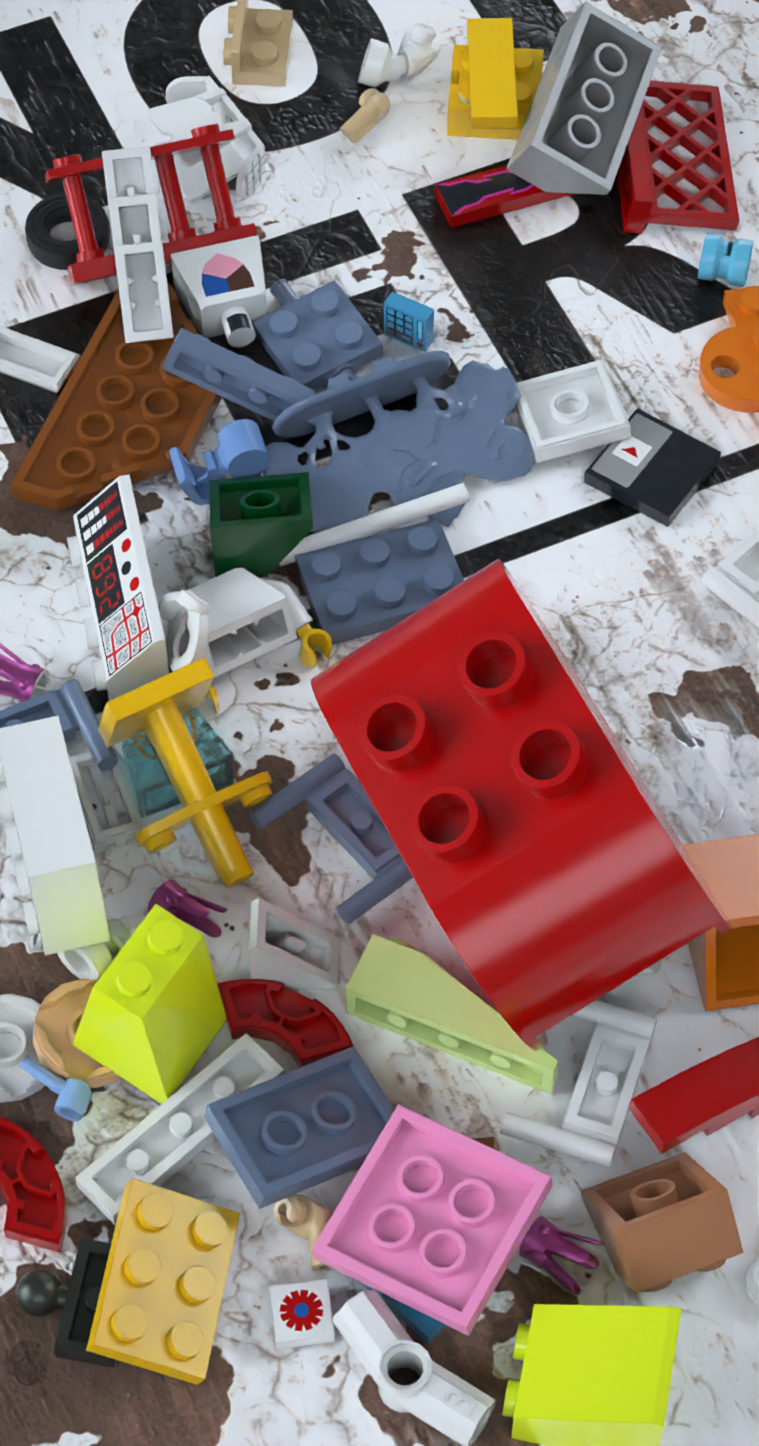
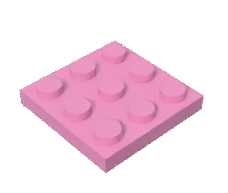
M398 1104L311 1251L315 1260L469 1336L552 1189V1177Z

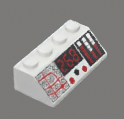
M129 474L116 478L73 515L76 536L67 537L72 567L82 566L84 574L82 577L75 578L80 608L90 606L92 617L83 619L88 649L98 648L100 659L91 661L96 690H107L109 701L169 674L166 641Z

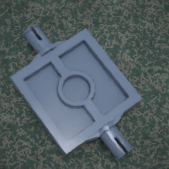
M279 279L280 286L275 281L270 287V292L280 303L281 307L252 322L255 336L284 376L291 377L314 391L327 387L328 379L343 373H347L350 381L358 378L355 374L364 365L384 355L382 342L335 280L300 297L296 295L286 279Z

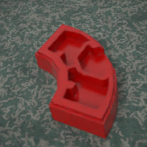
M237 979L217 983L232 1040L240 1039L247 1033L251 1038L254 1037L273 1042L291 1054L299 1068L354 1046L343 1024L333 1012L316 998L312 1000L301 993L284 988L283 983L270 980Z
M0 1116V1192L4 1196L7 1206L4 1224L5 1236L9 1239L61 1253L67 1227V1207L61 1178L40 1142L18 1124Z

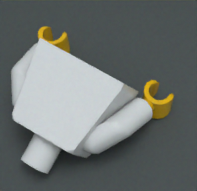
M234 568L215 578L209 574H200L189 583L188 590L195 592L206 600L211 608L207 615L209 634L205 659L214 677L298 639L297 634L302 640L299 659L303 665L308 668L315 667L317 659L310 647L321 649L324 656L329 659L332 649L330 634L322 629H312L310 623L313 619L292 588L285 582L258 578L244 568ZM187 628L179 642L180 657L186 652L189 644L190 634ZM210 685L205 698L212 701L215 713L217 714L219 711L217 691L214 686ZM197 708L189 710L192 718L199 720Z

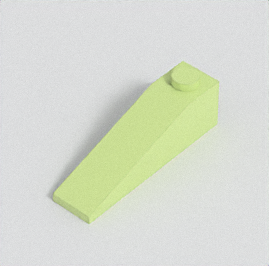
M372 934L345 988L346 1014L552 1095L556 1086L557 1059L543 1048L535 1051L527 1046L497 1011L427 955L417 951L413 945L399 938L386 939Z

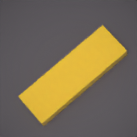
M512 18L467 19L471 129H517L518 110Z

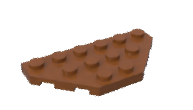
M167 284L174 338L125 343L118 289L11 482L10 488L13 498L60 511L93 499L119 476L129 474L131 484H135L174 470L169 453L173 447L179 448L188 462L190 461L222 397L162 369L165 358L180 328L198 334L190 318L187 319L181 309L179 298L172 285Z

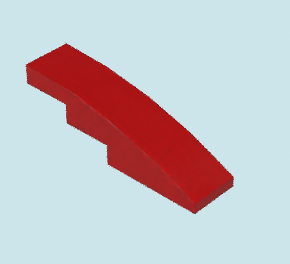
M759 1037L730 1048L686 1069L631 1099L629 1110L661 1154L701 1131L706 1136H709L747 1113L751 1119L759 1115Z

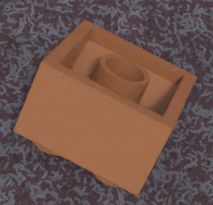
M686 1152L580 1191L601 1241L605 1242L603 1246L615 1272L635 1293L662 1290L668 1287L673 1279L694 1271L707 1272L715 1270L724 1265L726 1259L744 1253L728 1190Z

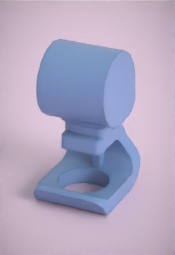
M241 419L225 425L218 433V449L203 452L207 468L191 465L179 448L173 447L170 449L169 453L179 485L193 503L197 505L209 504V480L226 479L225 475L228 473L233 478L254 477L265 470L270 459L257 423L252 420Z

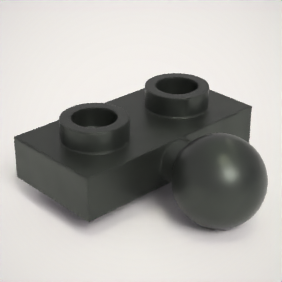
M81 1238L69 1285L62 1284L53 1272L46 1269L31 1270L18 1282L16 1299L21 1309L27 1314L43 1317L53 1313L57 1308L63 1309L54 1346L56 1358L109 1367L115 1366V1359L86 1351L111 1243Z

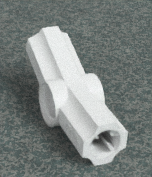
M375 1289L368 1292L362 1291L346 1301L344 1306L333 1316V1323L378 1385L382 1401L394 1411L413 1414L462 1446H470L475 1442L486 1426L495 1408L496 1400L432 1361L428 1351L420 1344L413 1342ZM409 1368L415 1370L421 1378L411 1385H399L389 1376L395 1370Z

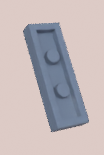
M180 328L162 365V369L272 421H275L284 410L294 403L315 393L314 390L300 384L291 377L280 375L255 363L254 360L247 356L238 355L211 342L202 335L191 333L183 328Z

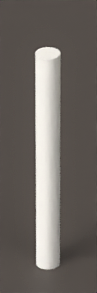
M463 482L306 536L279 565L281 567L295 562V555L365 538L470 501L466 486Z

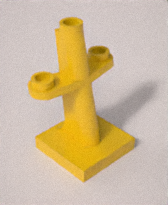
M204 657L106 702L98 731L107 748L144 732L153 744L183 806L182 809L137 832L134 838L138 847L144 846L148 854L162 850L177 840L174 831L191 823L218 880H222L225 888H230L245 881L255 873L224 807L241 801L244 808H249L264 801L273 794L269 787L273 781L269 772L264 771L218 792L216 791L181 715L203 704L213 681L214 675Z

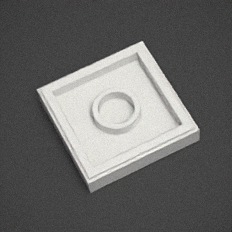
M603 359L517 382L522 396L515 407L524 431L530 439L536 463L631 438L629 421Z

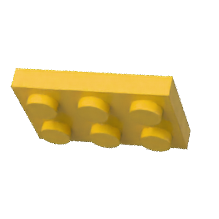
M132 1178L124 1188L86 1351L198 1385L206 1378L240 1213Z

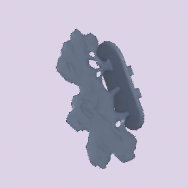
M430 351L395 363L392 355L373 362L372 373L351 381L347 373L328 379L327 390L294 403L275 419L272 429L275 435L279 437L297 438L315 433L303 448L296 447L289 442H273L265 446L270 460L268 466L263 471V475L309 472L313 529L310 532L314 533L367 516L369 513L368 506L375 493H388L393 505L396 506L460 484L466 474L486 478L495 484L525 476L531 471L534 464L531 458L534 453L530 439L520 428L507 426L504 422L522 396L510 369L502 367L495 370L488 364L472 360L462 367L455 383L444 390L431 385L447 372L451 364L449 353L445 351ZM417 393V408L412 411H388L382 407ZM443 398L449 405L448 409L440 410L434 399ZM368 411H371L375 419L373 430L368 434L355 438L335 432L333 426ZM326 439L330 442L332 455L328 465L321 468L315 465L317 448L320 450L326 447L323 442ZM337 440H344L350 445V450H339ZM307 452L308 459L306 465H300L297 461L298 455ZM465 503L429 515L428 518L430 520L439 518L441 525L449 528L453 520L460 514Z

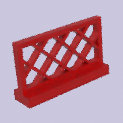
M651 80L645 96L657 97L666 105L657 111L643 100L617 171L624 233L642 234L646 223L736 231L740 220L719 87ZM689 100L708 102L709 110L701 115L686 102ZM675 111L690 122V124L681 129L666 117ZM656 126L671 138L661 144L648 134L647 131ZM700 130L711 138L714 143L706 148L691 137V135ZM680 144L695 157L686 163L671 150ZM660 159L676 172L666 178L654 169L652 164ZM705 163L718 173L719 177L711 182L695 169ZM685 178L701 191L691 197L675 184ZM665 193L677 202L680 207L677 209L660 208L657 206V198ZM710 197L724 208V213L710 212L700 203Z

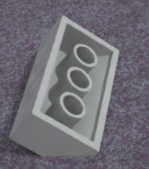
M585 1L559 30L506 170L545 192L608 194L611 191L663 47Z

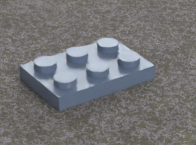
M439 518L295 555V568L318 629H322L330 634L332 645L386 631L464 581Z
M353 1046L210 1103L206 1107L204 1118L258 1208L261 1209L361 1167L395 1109Z

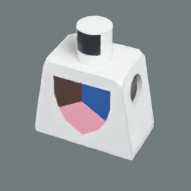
M258 235L172 253L171 265L175 292L199 333L207 338L225 334L228 343L233 347H243L250 344L256 335L252 322L267 315L264 272Z

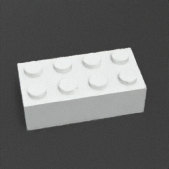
M54 716L0 728V784L6 783L7 786L0 788V809L4 824L15 822V824L5 826L12 860L23 858V862L13 864L20 898L30 895L32 897V901L22 903L29 936L40 934L45 956L111 941L96 861L59 717Z

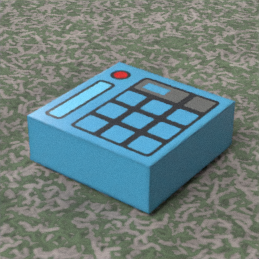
M391 292L384 302V335L426 352L434 339V309Z

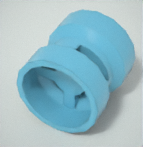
M707 232L700 259L698 279L713 281L718 277L727 279L730 285L745 287L754 241L742 238L735 242L726 241L720 234Z

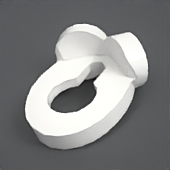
M182 589L180 592L167 593L159 602L160 617L169 621L166 649L168 665L172 671H176L204 658L207 651L209 634L207 615L211 608L206 600L191 590ZM187 628L190 634L189 644L186 652L180 657L179 642Z

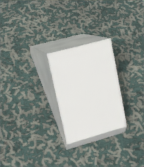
M260 898L252 901L249 935L251 979L283 983L284 988L330 990L337 987L339 937Z

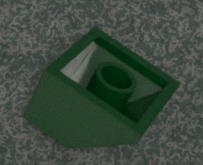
M309 472L209 480L210 533L215 577L234 568H244L258 578L267 577L313 529Z

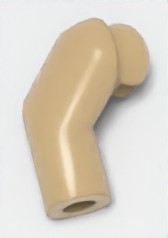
M370 88L361 94L359 98L361 108L340 127L341 132L350 142L357 144L388 114L391 103L385 93H380L377 89Z
M294 1194L276 1202L274 1207L276 1221L309 1241L312 1270H333V1268L315 1260L311 1251L333 1213L308 1196Z

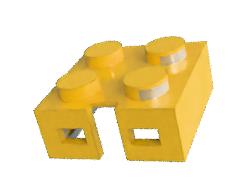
M454 45L448 101L447 136L518 140L542 77L544 50L514 48L518 110L517 129H471L467 45Z

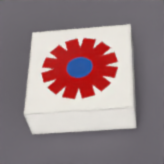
M327 1279L269 1286L276 1350L335 1342Z

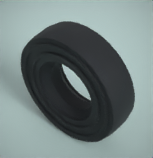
M66 193L52 195L38 202L29 212L25 224L26 241L32 255L43 265L59 270H67L70 264L77 263L75 254L80 253L77 239L60 241L50 235L52 227L57 224L72 222ZM86 196L98 249L103 248L105 252L110 239L108 217L103 207L97 201Z

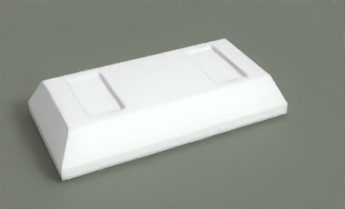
M0 326V373L58 393L78 363L81 355Z

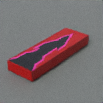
M508 165L435 184V197L450 228L577 193L545 192L506 170Z

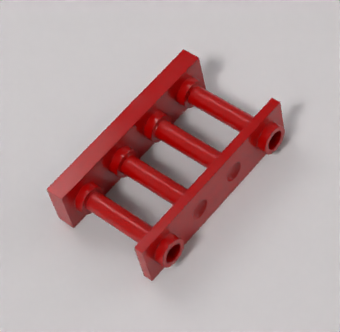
M218 124L206 125L192 129V138L150 147L151 160H155L171 228V233L167 234L169 242L162 243L165 264L171 263L172 253L257 235L255 223L242 225L240 217L235 218L219 150V145L228 144L235 139L233 129L220 132ZM196 150L201 151L217 222L213 223L215 232L198 236L196 235L195 227L190 228L173 158V155ZM75 154L53 160L54 168L48 169L45 172L46 183L63 181L80 253L75 254L77 263L70 264L67 267L71 286L117 276L115 255L105 256L103 248L98 249L81 179L83 175L104 171L103 158L82 162L81 154Z

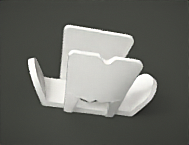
M210 76L180 77L170 82L166 88L167 104L149 109L148 118L161 135L169 136L172 139L154 144L153 146L192 138V129L206 125L218 124L220 132L233 129L235 139L228 144L219 145L226 180L229 182L237 177V195L245 199L250 198L266 179L265 146L252 130V125L248 119L239 111L228 97L226 91L223 88H219ZM196 150L173 155L181 192L187 202L195 203L210 194L201 151Z

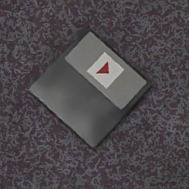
M637 408L628 419L631 438L607 444L585 471L584 483L669 527L718 465L721 451Z

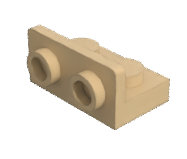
M237 0V6H229L228 33L233 34L232 38L224 39L223 62L224 65H229L232 68V84L286 87L293 30V10L249 8L248 0Z

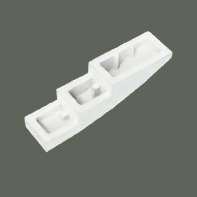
M150 146L102 151L125 343L174 338Z

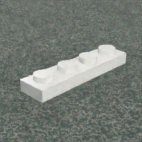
M247 1033L244 1034L75 1177L77 1187L116 1225L125 1185L132 1178L160 1187L216 1139L204 1118L208 1104L285 1074V1069Z

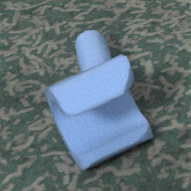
M27 1055L19 1067L46 1085L49 1090L59 1094L54 1106L56 1114L66 1120L79 1122L83 1114H85L92 1096L89 1085L79 1079L68 1078L64 1080Z

